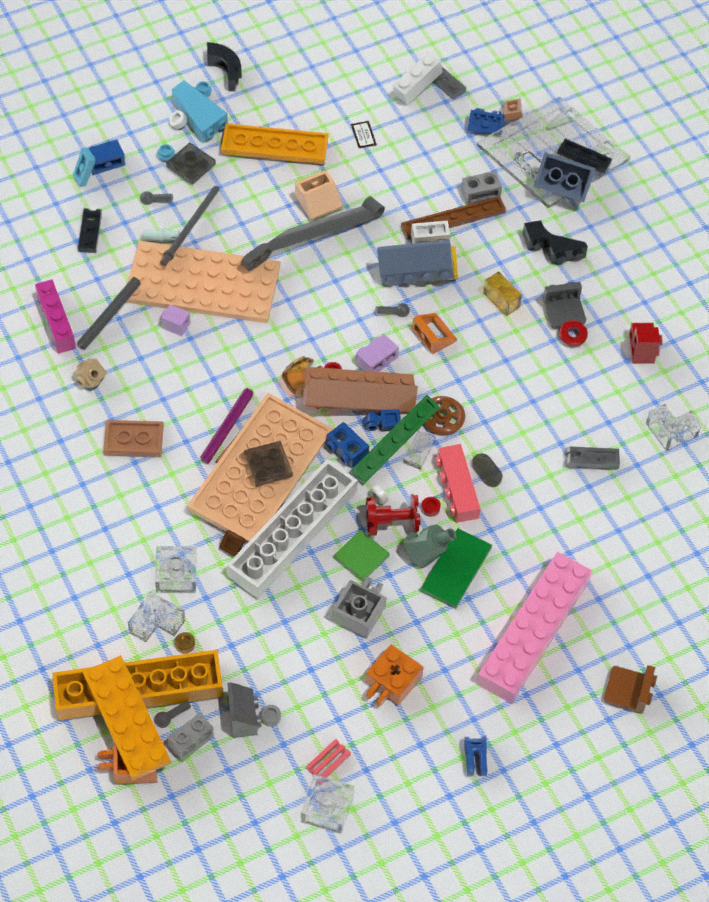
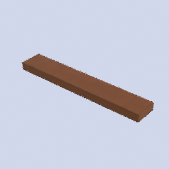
M498 196L401 222V228L408 240L411 239L412 224L448 221L449 228L504 214L506 213V207L501 197Z

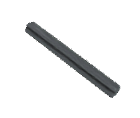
M132 277L77 341L81 348L86 349L141 285L138 278Z

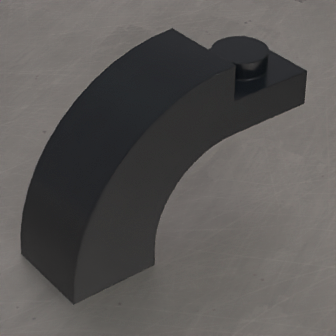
M207 42L208 66L223 69L228 75L229 91H235V84H239L238 78H242L239 57L232 49L225 45Z

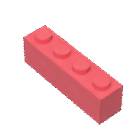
M461 444L439 448L435 461L437 467L441 468V482L446 485V499H450L451 516H455L456 523L479 519L481 508Z

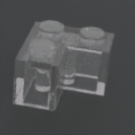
M666 404L649 411L646 421L647 426L666 452L698 437L702 426L692 411L675 418Z
M150 591L128 621L129 633L144 642L148 641L157 627L175 636L185 622V611Z

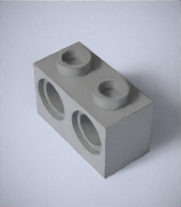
M496 171L485 172L462 178L461 191L468 205L498 196L501 197L502 185Z
M198 713L167 737L168 747L183 762L214 737L213 726L201 713Z

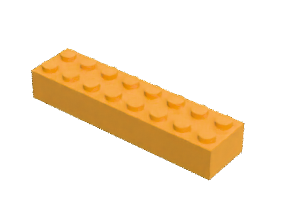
M218 650L125 662L146 708L179 704L186 700L193 702L224 697ZM89 668L52 673L58 721L101 715L83 676L82 671Z

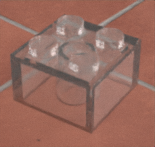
M156 546V593L197 592L196 546Z
M314 774L301 811V822L342 834L354 797L355 786Z

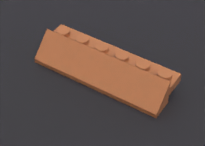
M305 367L303 370L305 407L376 412L400 409V413L408 414L416 405L418 386H415L413 374Z

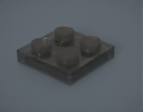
M189 142L166 162V167L193 185L216 164V160Z
M281 441L244 450L243 454L256 487L293 477V472Z

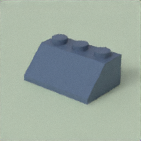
M544 152L534 186L584 202L596 168Z

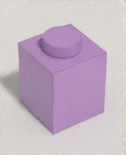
M170 304L167 310H164L161 314L162 328L183 336L190 325V312Z

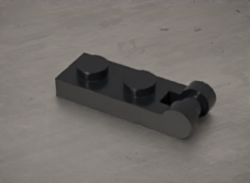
M89 208L83 209L78 252H97L102 209H96V211Z

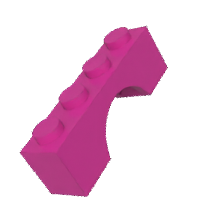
M53 279L35 284L37 298L42 311L46 315L58 354L76 349L74 335Z

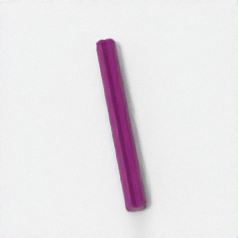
M245 388L201 454L202 462L210 463L253 397L251 389Z

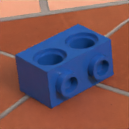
M342 422L326 435L327 448L331 452H335L341 462L345 465L347 464L351 469L369 453V445L345 422Z

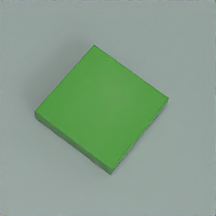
M360 530L334 554V559L363 582L390 556V553Z

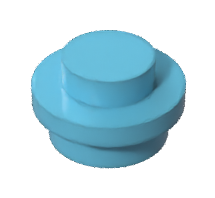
M205 81L197 83L195 87L206 97L212 92L211 86Z
M163 144L159 147L157 155L159 159L168 161L174 158L175 151L171 145Z

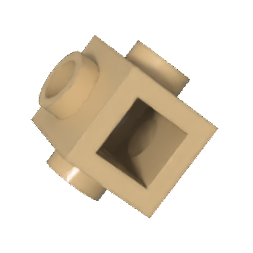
M97 359L82 361L73 372L76 382L83 388L98 386L101 383L100 380L107 374Z

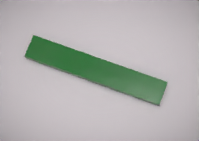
M426 395L350 473L364 485L440 407Z

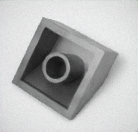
M232 682L227 683L233 738L258 735L257 728L261 727L260 715H256L255 709L259 708L258 696L253 695L252 688Z

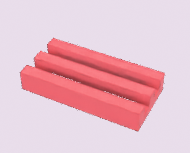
M335 739L306 766V769L322 783L351 755V752L346 750L345 746ZM335 748H337V749H336L327 759H325L315 770L313 769V768H314L316 765H318L331 751H333ZM343 753V755L340 758H338L325 772H323L321 775L318 774L338 754Z

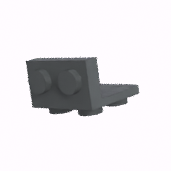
M568 282L566 284L545 287L543 303L552 328H560L563 323L570 320H576L583 324L586 323V316L580 300L581 282Z

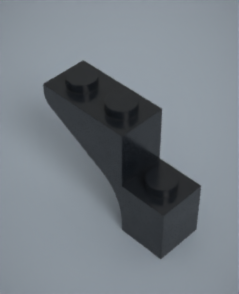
M541 220L524 223L522 235L528 251L546 248L551 264H561L567 261L586 258L588 246L584 241L554 235L546 230Z

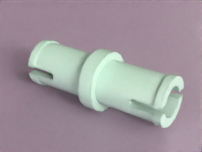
M159 229V231L143 230V241H159V243L175 241L180 231H164V229Z

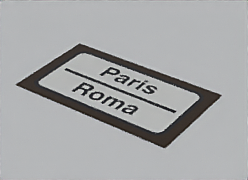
M369 121L351 124L358 148L377 145Z

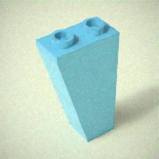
M185 80L172 89L173 102L179 111L186 114L188 124L202 143L213 138L217 132L225 128V124L228 123L227 112Z

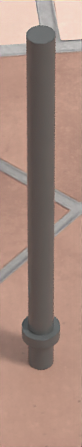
M213 186L171 247L163 253V258L160 261L162 266H166L170 260H173L177 249L219 192L218 186Z

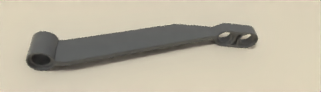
M369 196L360 207L287 229L268 243H262L247 253L241 260V266L247 271H251L266 261L275 250L370 221L373 218L378 219L384 213L385 207L372 196Z

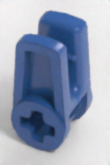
M486 736L474 739L464 737L467 776L474 775L476 767L474 765L475 755L479 758L478 767H480V775L487 776Z

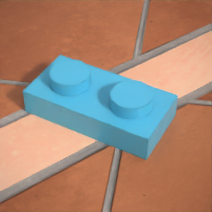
M82 148L73 171V176L79 186H86L95 164V157L89 148Z

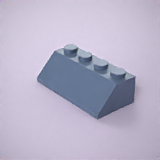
M450 240L377 247L382 285L392 286L403 283L411 284L413 282L455 279Z

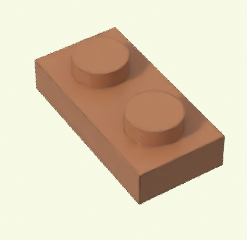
M521 98L504 101L506 121H517L523 118Z

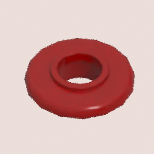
M570 320L561 325L559 336L569 346H580L587 340L588 331L583 323ZM575 331L578 333V336L572 337L568 332Z

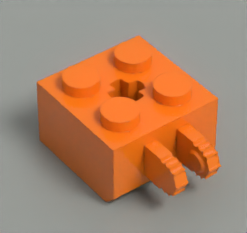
M390 644L366 673V683L371 685L366 697L371 699L379 691L382 694L377 699L376 704L378 706H382L388 698L398 705L401 704L423 677L424 666Z
M114 742L113 750H102L97 753L99 759H113V762L99 763L97 770L101 772L113 771L115 784L157 782V770L132 781Z

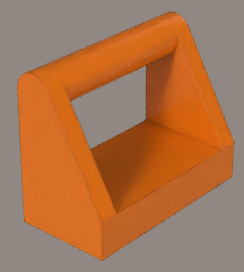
M436 313L418 315L413 318V331L432 354L457 341V338ZM434 321L446 337L437 338L427 324Z

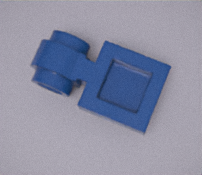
M400 409L381 410L380 416L375 412H369L364 417L365 427L369 431L377 430L379 425L382 426V430H392L401 421Z

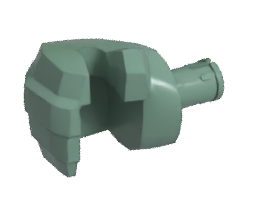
M430 525L424 528L419 535L411 531L403 541L405 551L416 565L423 567L446 553L448 542L456 539V533L452 528L443 530L439 525Z

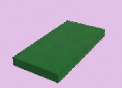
M459 528L455 531L456 539L448 543L446 553L440 556L421 588L422 593L455 609L458 607L492 549V544Z

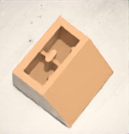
M327 170L295 182V197L312 221L343 208L336 184Z

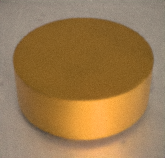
M188 632L178 634L175 638V648L177 651L183 654L193 651L195 648L194 636Z

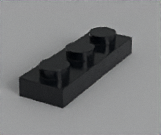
M566 138L557 154L573 161L596 168V171L603 174L606 173L612 162V158Z

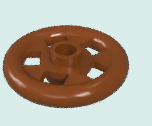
M437 396L431 398L436 404L441 403L443 407H440L434 413V418H429L423 425L429 431L438 435H449L457 432L465 422L466 415L463 406L451 397ZM452 406L456 411L452 412L448 407ZM452 418L457 419L455 424L450 423ZM436 423L445 424L444 428L437 427Z

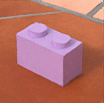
M382 334L380 337H375L366 347H361L357 351L356 365L363 371L379 372L398 358L399 347L385 334Z

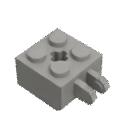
M370 577L366 578L363 585L350 580L332 609L333 622L368 638L384 611L387 597L379 594L383 587L382 583L379 582L374 590L368 589L372 583V578Z

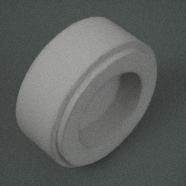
M275 705L265 706L260 713L262 723L269 727L279 724L281 720L280 709Z

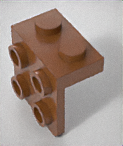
M647 665L645 673H640L619 666H613L604 702L643 713L646 705L650 706L653 694L649 692L651 687H655L657 675H654L655 667Z

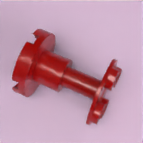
M411 494L410 508L391 509L390 505L376 506L374 497H366V505H368L366 522L369 536H377V526L392 525V521L411 520L413 532L419 531L421 518L420 514H416L417 507H419L418 495Z

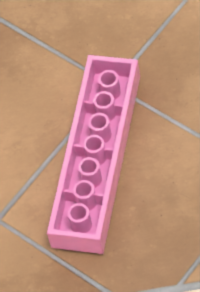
M559 552L556 553L480 670L477 685L510 704L514 702L588 585L592 574L591 569Z

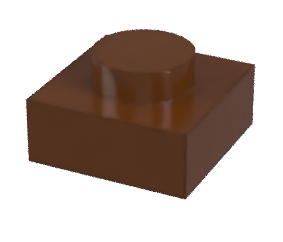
M227 530L219 548L235 557L241 551L245 538L231 530Z

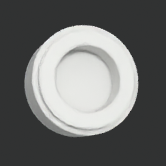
M175 111L170 116L169 122L174 128L180 129L185 126L187 116L182 111Z
M375 485L371 489V494L378 503L384 504L388 501L387 494L380 486Z

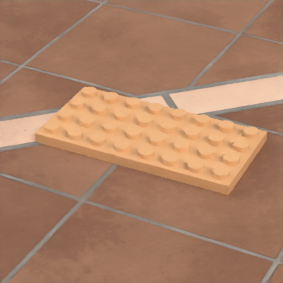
M139 241L128 282L132 277H136L140 280L141 285L126 303L166 309L171 304L187 312L268 323L281 261L267 259L253 270L247 271L241 266V260L244 257L242 255L179 247L174 254L173 260H170L166 266H162L160 261L163 258V253L171 245Z
M267 393L189 502L187 510L224 531H233L245 538L244 542L248 543L285 503L326 443V435L333 428Z

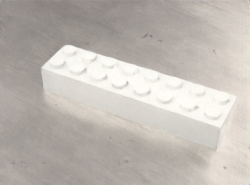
M327 459L227 564V577L258 599L357 493L358 480Z

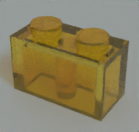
M499 271L485 279L483 293L505 316L520 308L522 294Z

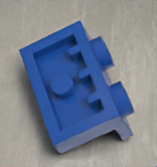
M475 108V110L470 111L467 131L501 136L505 115L499 111H492L490 113L485 112L484 109Z

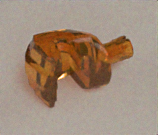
M305 356L291 362L282 373V379L288 389L300 399L304 397L303 390L305 388L303 370L305 367H311L314 362L312 358Z

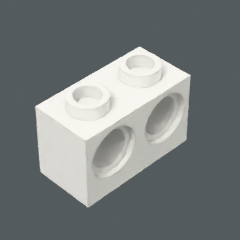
M448 221L412 224V244L450 240Z

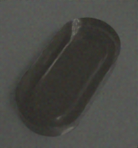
M480 453L475 455L472 462L475 472L487 486H499L503 477L500 469L487 454Z

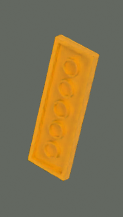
M226 123L221 154L325 164L329 133Z
M120 655L82 671L131 780L133 781L171 764V759L122 656Z

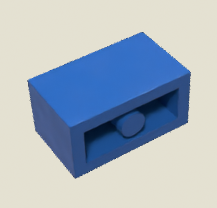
M118 139L89 147L90 152L95 157V164L91 171L92 176L126 166L125 155Z

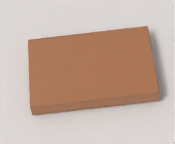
M106 420L104 456L161 457L164 421Z

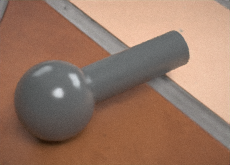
M145 191L141 194L140 201L145 205L156 201H173V194H152L149 191Z
M400 303L396 307L376 306L375 312L376 314H396L399 317H406L410 309L407 304Z
M186 700L168 712H158L154 718L155 724L160 728L167 727L171 719L191 708L189 701Z

